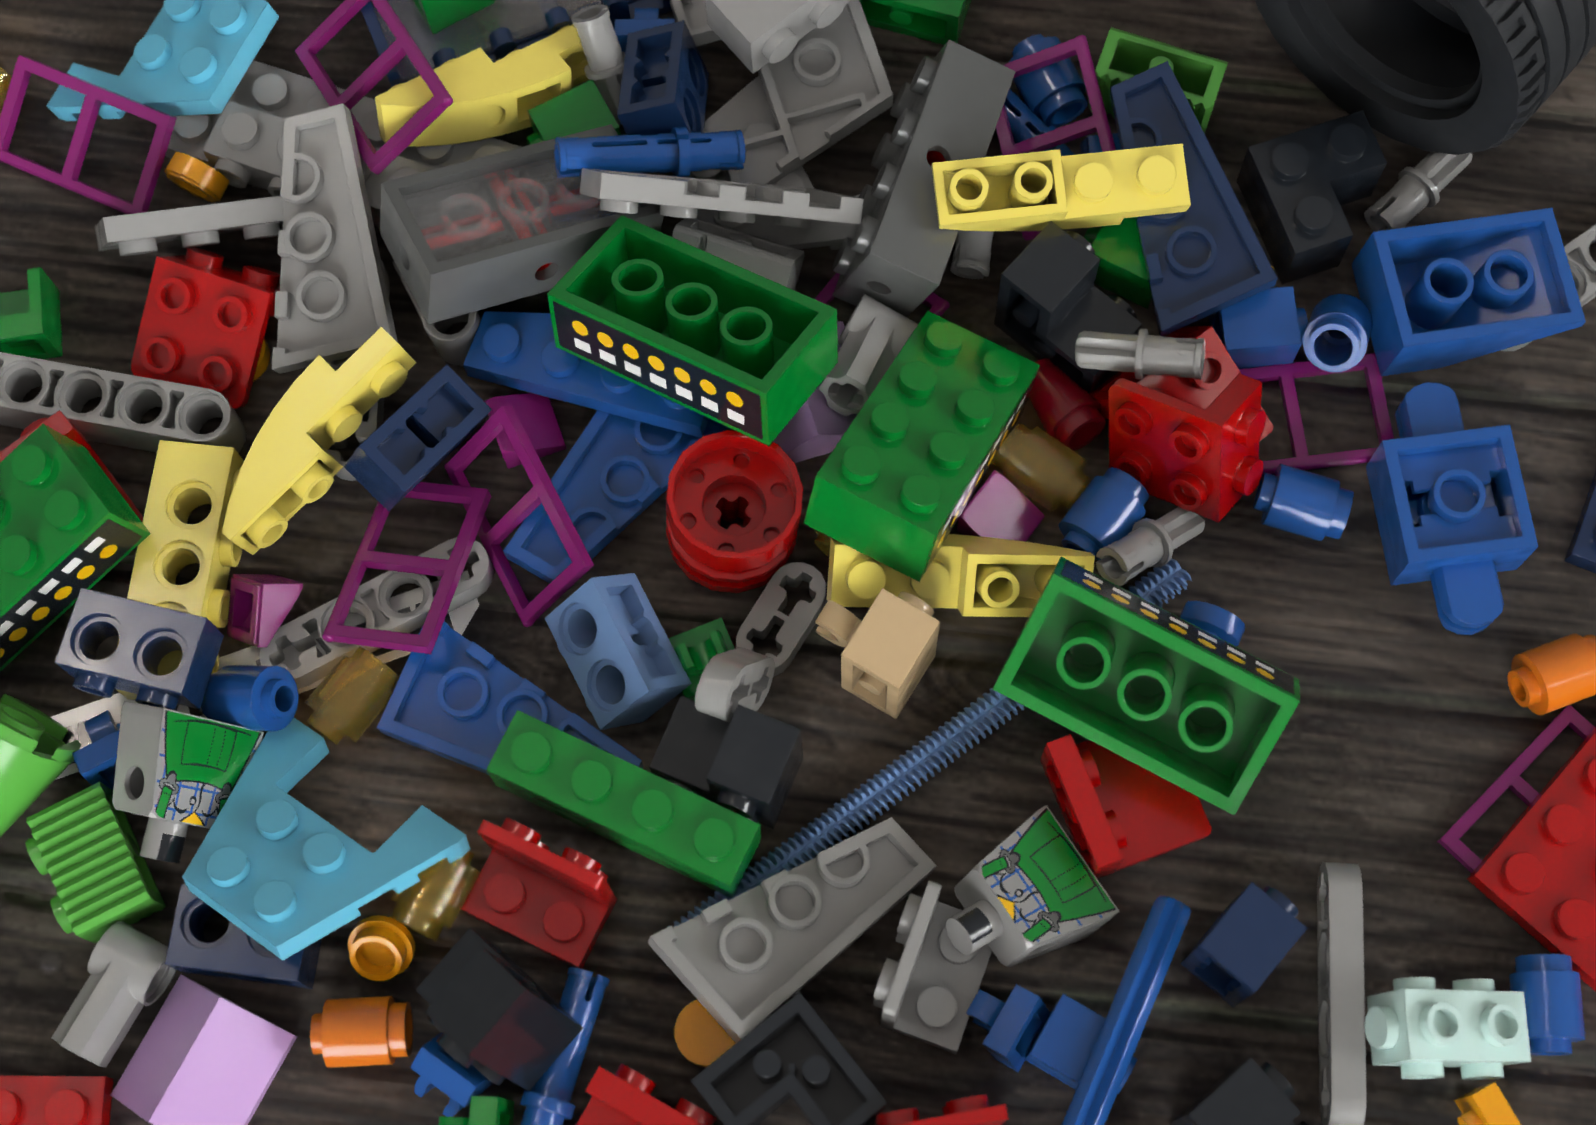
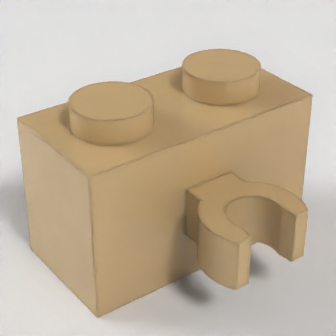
M882 588L863 620L858 619L852 612L838 603L828 600L815 623L819 625L816 629L817 634L838 646L845 647L841 654V687L897 719L936 655L940 621L932 617L934 610L920 598L907 592H900L897 597Z

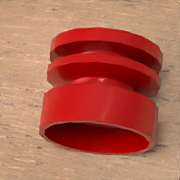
M726 430L703 436L679 456L669 474L666 539L673 560L689 579L712 591L740 593L764 586L780 567L787 564L795 549L802 510L803 485L796 464L778 444L772 442L770 446H767L735 430ZM737 517L743 519V528L735 523L730 525L728 529L721 527V518L729 523Z

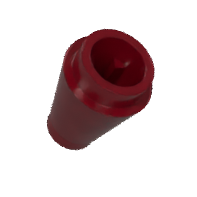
M1049 358L1036 361L1035 363L1039 364L1040 367L1029 398L1050 442L1061 444L1064 450L1069 452L1086 446L1101 433L1105 426L1106 420L1101 415V403L1059 367L1055 366Z

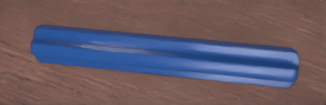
M1160 895L1154 901L1062 1125H1105L1191 915L1190 908L1181 901Z

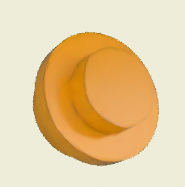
M375 915L360 920L354 926L348 938L347 946L352 967L361 976L373 981H386L402 973L408 968L415 954V941L410 931L401 922L387 916Z

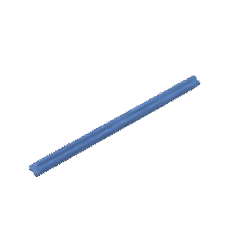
M1171 559L1166 565L1160 568H1153L1154 572H1148V577L1142 576V582L1136 581L1135 586L1130 585L1128 588L1129 592L1162 608L1163 602L1161 599L1166 604L1169 603L1167 595L1169 594L1174 599V590L1181 594L1180 591L1182 589L1180 585L1186 590L1188 586L1186 581H1192L1189 573L1183 570L1176 560ZM990 688V693L983 694L984 698L978 697L976 703H970L971 707L964 708L965 712H958L957 717H951L952 721L944 722V727L939 726V731H932L931 736H925V741L920 740L918 746L913 745L911 751L906 750V755H900L899 760L894 759L892 765L887 764V769L879 770L880 774H874L873 779H867L866 784H860L861 788H855L853 794L848 793L846 799L841 798V803H835L833 809L828 808L827 813L822 812L820 819L816 817L814 818L815 822L807 823V829L802 827L800 833L795 832L793 838H787V843L782 842L780 848L775 847L774 853L768 852L769 856L767 858L761 857V863L756 861L754 868L749 866L734 897L759 886L763 880L785 869L789 871L815 858L818 853L828 849L829 845H836V840L839 843L842 842V836H845L847 839L850 838L848 831L856 835L855 826L863 830L862 821L867 825L870 824L867 817L870 816L875 821V811L882 816V806L887 811L889 810L887 802H891L895 806L894 797L902 801L901 792L908 796V787L914 792V782L921 787V777L927 782V773L932 777L935 776L933 768L941 772L940 763L945 768L948 767L946 763L947 758L953 763L952 754L960 758L959 749L966 753V744L972 749L973 744L971 740L974 739L979 744V734L985 739V730L991 735V725L999 729L998 720L1004 725L1005 720L1003 717L1006 715L1011 720L1010 711L1018 715L1016 707L1019 706L1023 711L1024 705ZM715 891L714 898L708 896V903L702 901L701 908L695 906L694 913L688 911V919L681 916V923L675 921L674 927L700 915L702 910L726 898L727 900L732 898Z

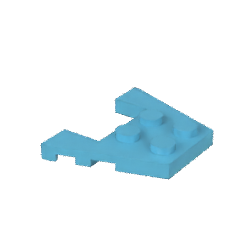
M164 0L162 9L145 36L136 44L134 54L119 76L77 63H73L67 73L171 116L221 114L279 16L266 0ZM59 85L46 106L61 120L78 121L85 95ZM104 102L101 103L98 112L102 119H121L126 111Z
M293 718L290 724L282 730L267 731L182 876L190 892L282 961L361 916L358 910L361 906L391 889L399 894L420 881L418 877L420 872L445 858L451 864L470 850L466 834L421 805L374 853H371L287 794L329 753L324 737L296 718Z

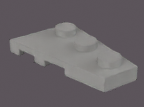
M281 196L103 217L95 226L99 251L119 249L120 256L156 252L158 251L157 243L182 240L183 248L200 247L220 243L219 234L242 230L244 240L278 236L280 225H283L284 199Z

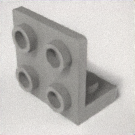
M928 881L923 897L912 893L908 897L897 928L898 934L895 942L905 945L900 962L889 958L886 959L873 995L874 1001L872 1005L883 1009L881 1027L956 1054L969 1019L966 1012L979 990L992 949L986 944L970 955H964L954 947L946 932V921L962 910L938 902L942 885Z

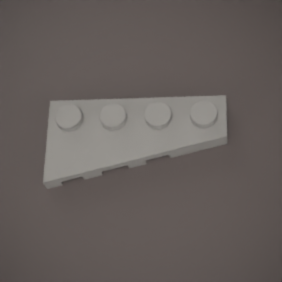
M342 103L284 118L280 196L284 199L283 230L278 231L277 254L281 257L280 291L275 292L274 317L278 319L277 347H273L272 370L279 374L306 368L318 355L326 362L351 357L380 327L397 341L351 111Z
M582 168L580 194L600 199V210L638 214V204L647 203L660 205L659 215L696 219L698 209L719 210L718 219L723 221L755 223L756 214L776 216L775 224L801 228H812L813 220L861 224L864 200L813 188Z
M891 817L818 853L815 858L789 871L785 869L763 880L759 886L730 900L726 898L702 910L700 915L675 927L671 925L651 935L648 945L733 1041L737 1043L787 1003L923 882L937 865Z

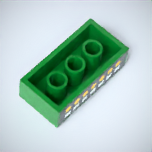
M623 215L612 224L547 293L555 346L767 446H770L838 363L836 308Z
M927 311L817 473L803 524L920 582L1023 414L1040 365Z
M45 424L39 426L0 462V671L76 603L81 588L90 590L150 535V532L86 447Z
M1060 557L993 687V690L1232 815L1236 814L1300 702L1298 678L1063 557Z

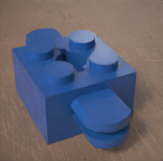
M1426 382L1413 387L1406 393L1395 413L1400 438L1382 440L1367 463L1366 471L1391 586L1431 581L1438 617L1443 627L1459 635H1473L1482 632L1503 611L1504 601L1497 572L1517 570L1538 548V542L1510 424L1465 430L1458 398L1452 388L1440 383Z

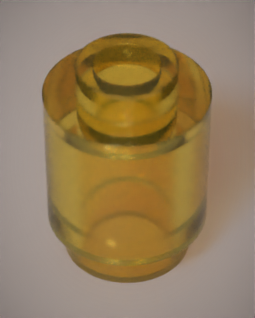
M1022 423L1018 424L1008 435L992 463L1002 470V475L1022 493L1050 512H1053L1060 504L1070 509L1090 481V477L1083 473L1087 464L1085 458L1038 426L1031 430Z
M359 646L351 657L343 655L304 702L313 711L306 722L335 745L344 736L356 743L388 704L393 693L391 689L397 683L399 676L376 656Z
M468 851L463 857L451 864L445 858L418 874L420 879L418 883L399 894L394 893L391 900L396 905L389 917L437 942L444 927L447 929L452 928L480 874L477 869L470 866L474 854Z

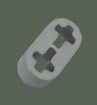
M792 562L780 567L772 576L739 628L736 636V648L743 647L754 651V646L750 642L753 637L763 640L768 636L774 624L781 627L775 639L776 648L780 653L777 656L770 653L765 654V656L771 657L774 660L773 677L783 673L791 664L815 626L817 617L826 605V582L821 572L814 566L804 562ZM802 581L808 582L809 596L813 601L808 603L807 601L800 600L796 603L789 616L782 613L788 601L787 592L784 589L785 585L796 588Z
M743 647L716 654L708 662L700 677L695 695L696 710L726 722H731L738 704L757 711L763 704L772 683L775 666L773 658Z

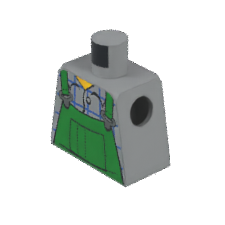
M124 701L121 711L112 803L116 810L149 817L139 856L180 864L189 825L208 829L212 827L262 742L264 732L253 731L245 727L166 708Z
M1045 805L980 861L954 887L955 895L964 907V910L947 919L946 932L951 943L960 953L970 955L988 944L1000 963L1006 967H1011L1089 937L1120 911L1048 806Z

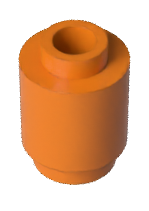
M1570 634L1515 655L1512 660V670L1509 671L1507 676L1508 686L1515 701L1522 707H1528L1537 715H1544L1595 696L1596 636L1589 634L1582 637L1578 634Z
M392 996L326 999L322 1013H314L311 1018L310 1042L314 1055L323 1054L324 1063L327 1068L393 1065L396 1057H410L413 1047L411 1005L409 1002H395Z

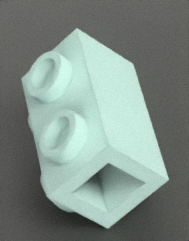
M1435 978L1393 979V991L1367 996L1368 1012L1365 1018V1034L1371 1045L1372 1066H1400L1402 1079L1444 1077L1443 1067H1460L1461 1079L1504 1078L1503 1066L1531 1062L1524 992L1495 991L1494 979L1485 978L1452 981L1453 990L1436 989Z

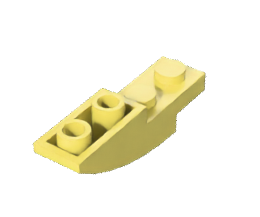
M573 25L564 26L556 33L523 49L514 50L494 63L482 48L479 47L463 56L450 59L433 69L452 97L453 103L409 146L451 145L478 141L531 127L527 110L590 80L584 72L588 62L576 28ZM421 75L406 83L397 84L387 92L375 97L380 138L384 143L434 96Z
M1183 143L1061 156L1060 149L935 162L931 166L939 229L962 231H1042L1050 221L1061 229L1120 225L1124 218L1186 212L1191 206Z
M382 327L337 370L318 355L293 382L274 407L254 439L240 468L228 502L222 533L231 542L254 555L260 548H266L280 539L288 527V521L306 503H312L320 499L332 486L333 477L343 468L327 450L335 442H341L349 438L359 428L363 415L380 398L392 395L404 384L408 371L416 364V361Z
M949 534L924 576L918 582L831 538L826 599L827 601H834L843 607H871L883 588L897 597L900 592L910 593L926 602L931 608L958 609L963 617H1029L1060 557L1093 573L1095 556L1091 552L1039 543Z

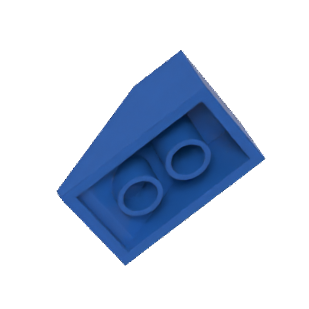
M1553 208L1372 232L1351 264L1360 299L1367 306L1372 316L1373 325L1370 337L1381 376L1446 367L1581 327L1586 322Z

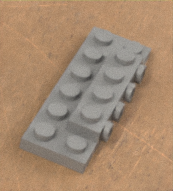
M253 60L221 114L174 116L177 120L165 156L172 158L175 152L187 154L219 171L230 181L229 185L246 188L247 184L268 190L273 197L280 196L284 118L330 106L313 79ZM336 87L340 94H342L345 91L344 89ZM364 96L351 109V112L375 150L378 151L385 143L380 138L375 99ZM495 138L451 145L408 146L379 175L370 171L360 155L374 226L380 229L381 182L512 150L520 146Z

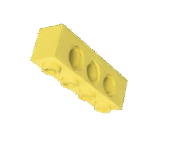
M159 440L142 522L150 532V535L137 546L127 599L205 617L217 629L224 628L227 625L230 592L226 588L230 567H237L242 555V548L231 542L222 533L228 502L244 462L234 447ZM204 504L212 505L209 515L203 521L196 524H188L189 515L195 508ZM193 563L200 564L198 574L192 581L183 585H176V577L182 568ZM181 650L172 651L161 659L158 665V675L169 674L179 666L182 659ZM219 655L217 656L212 673L219 670ZM116 689L127 699L136 700L137 694Z

